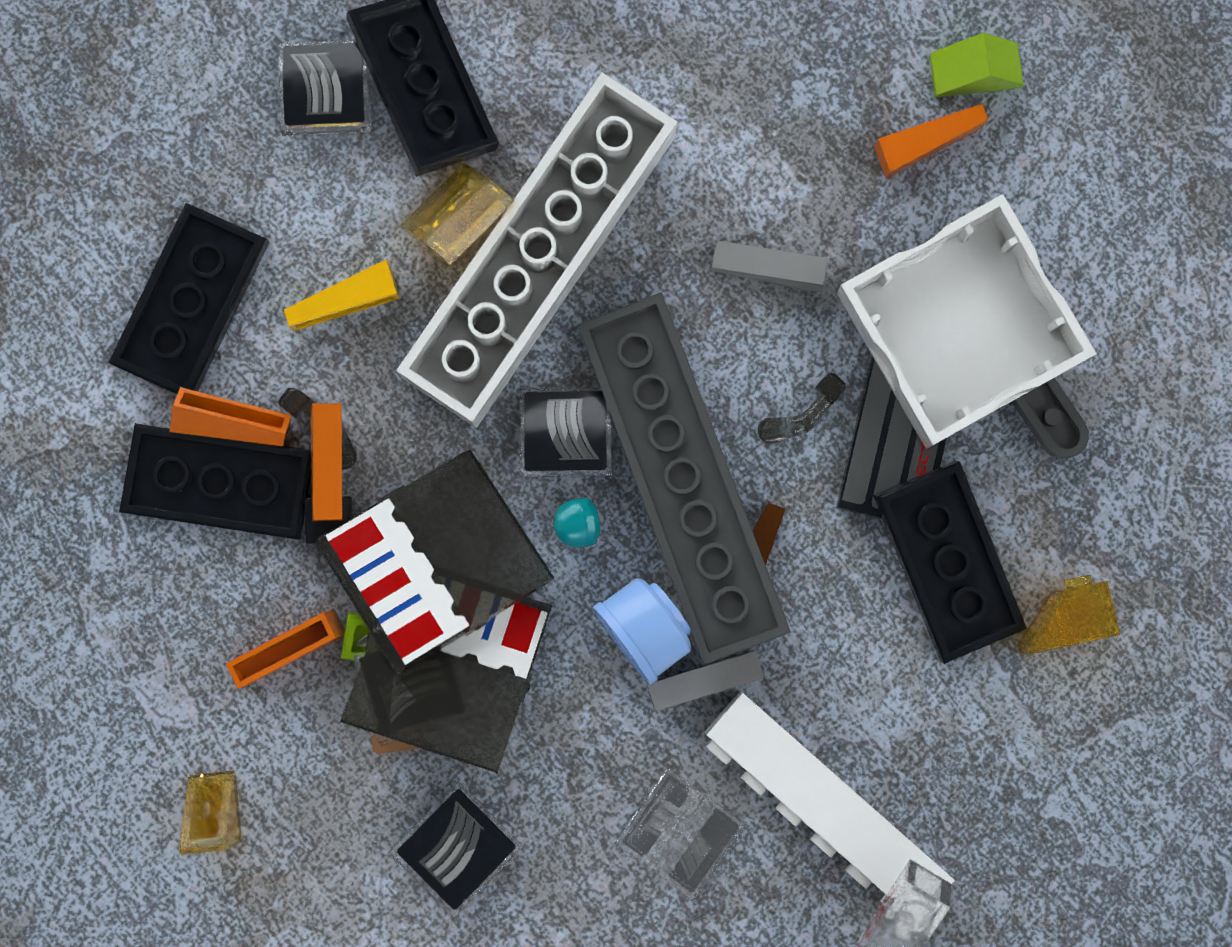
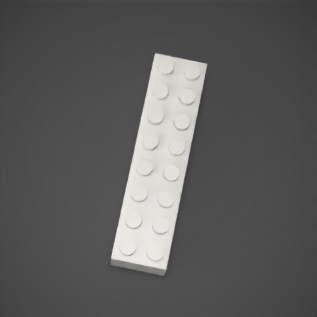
M602 72L396 371L401 378L477 428L675 139L677 121Z

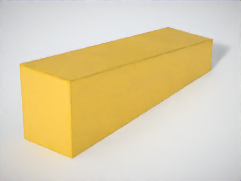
M385 259L284 309L288 326L293 331H297L398 300L400 296L390 264Z

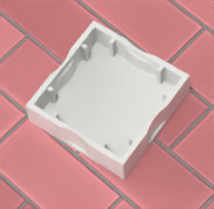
M1003 194L946 225L937 235L924 244L907 251L898 252L840 285L837 292L838 297L926 449L1096 355L1095 350L1064 297L1057 292L1045 276L1033 244Z

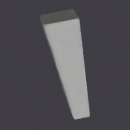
M717 241L711 271L820 292L824 285L829 258Z
M754 650L660 678L651 685L647 684L654 710L657 712L763 679L764 676L757 653Z

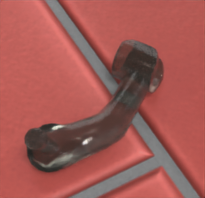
M828 373L814 388L820 395L803 413L797 416L765 418L758 426L760 439L767 444H775L811 431L826 411L844 393L846 389L845 382L835 373Z
M294 387L288 388L280 397L279 406L295 418L301 412L311 418L312 403L316 402L299 389ZM342 422V470H346L355 464L357 454Z

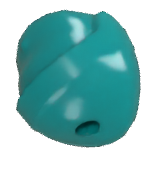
M589 498L569 500L561 504L557 509L553 525L556 535L564 545L581 548L597 543L600 535L599 515L596 506Z

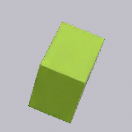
M983 32L931 52L929 55L935 98L1022 88L1024 85L1018 43Z

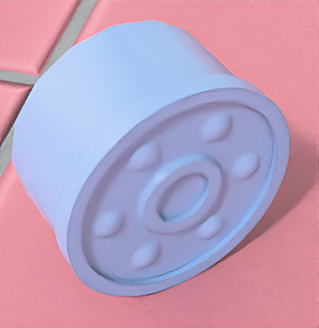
M635 578L603 603L599 601L592 607L610 637L649 685L658 680L657 676L691 651V643L687 637L691 633L689 625L670 598L656 583L648 585L643 579Z

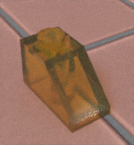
M1091 574L1064 579L1065 588L1049 593L1017 644L1019 653L1034 654L1119 636L1120 631L1108 581L1092 582Z

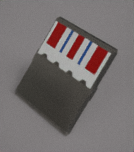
M471 450L459 454L407 486L402 485L396 490L391 491L380 498L381 501L321 535L315 541L397 675L415 666L460 637L468 636L474 631L480 630L481 627L490 622L491 618L544 587L555 578Z
M432 566L434 569L431 575L433 582L446 587L454 600L451 606L452 612L455 616H464L470 626L405 665L378 620L374 622L372 630L367 636L366 653L340 722L498 773L520 703L524 701L526 693L530 690L529 683L533 674L531 670L552 605Z

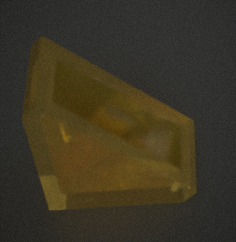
M234 770L190 775L188 777L178 850L180 855L228 850L242 842L237 780Z

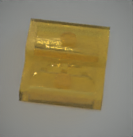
M463 163L401 226L414 239L423 243L438 259L451 265L514 200L489 178Z

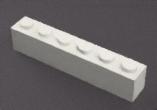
M739 691L704 731L711 739L706 747L726 765L732 759L746 770L741 778L759 795L762 796L768 789L781 802L775 809L794 826L797 827L803 820L816 833L810 840L830 858L836 852H839L847 859L850 865L845 871L865 889L871 883H874L883 891L885 896L880 902L900 920L908 914L919 923L955 881L744 693Z

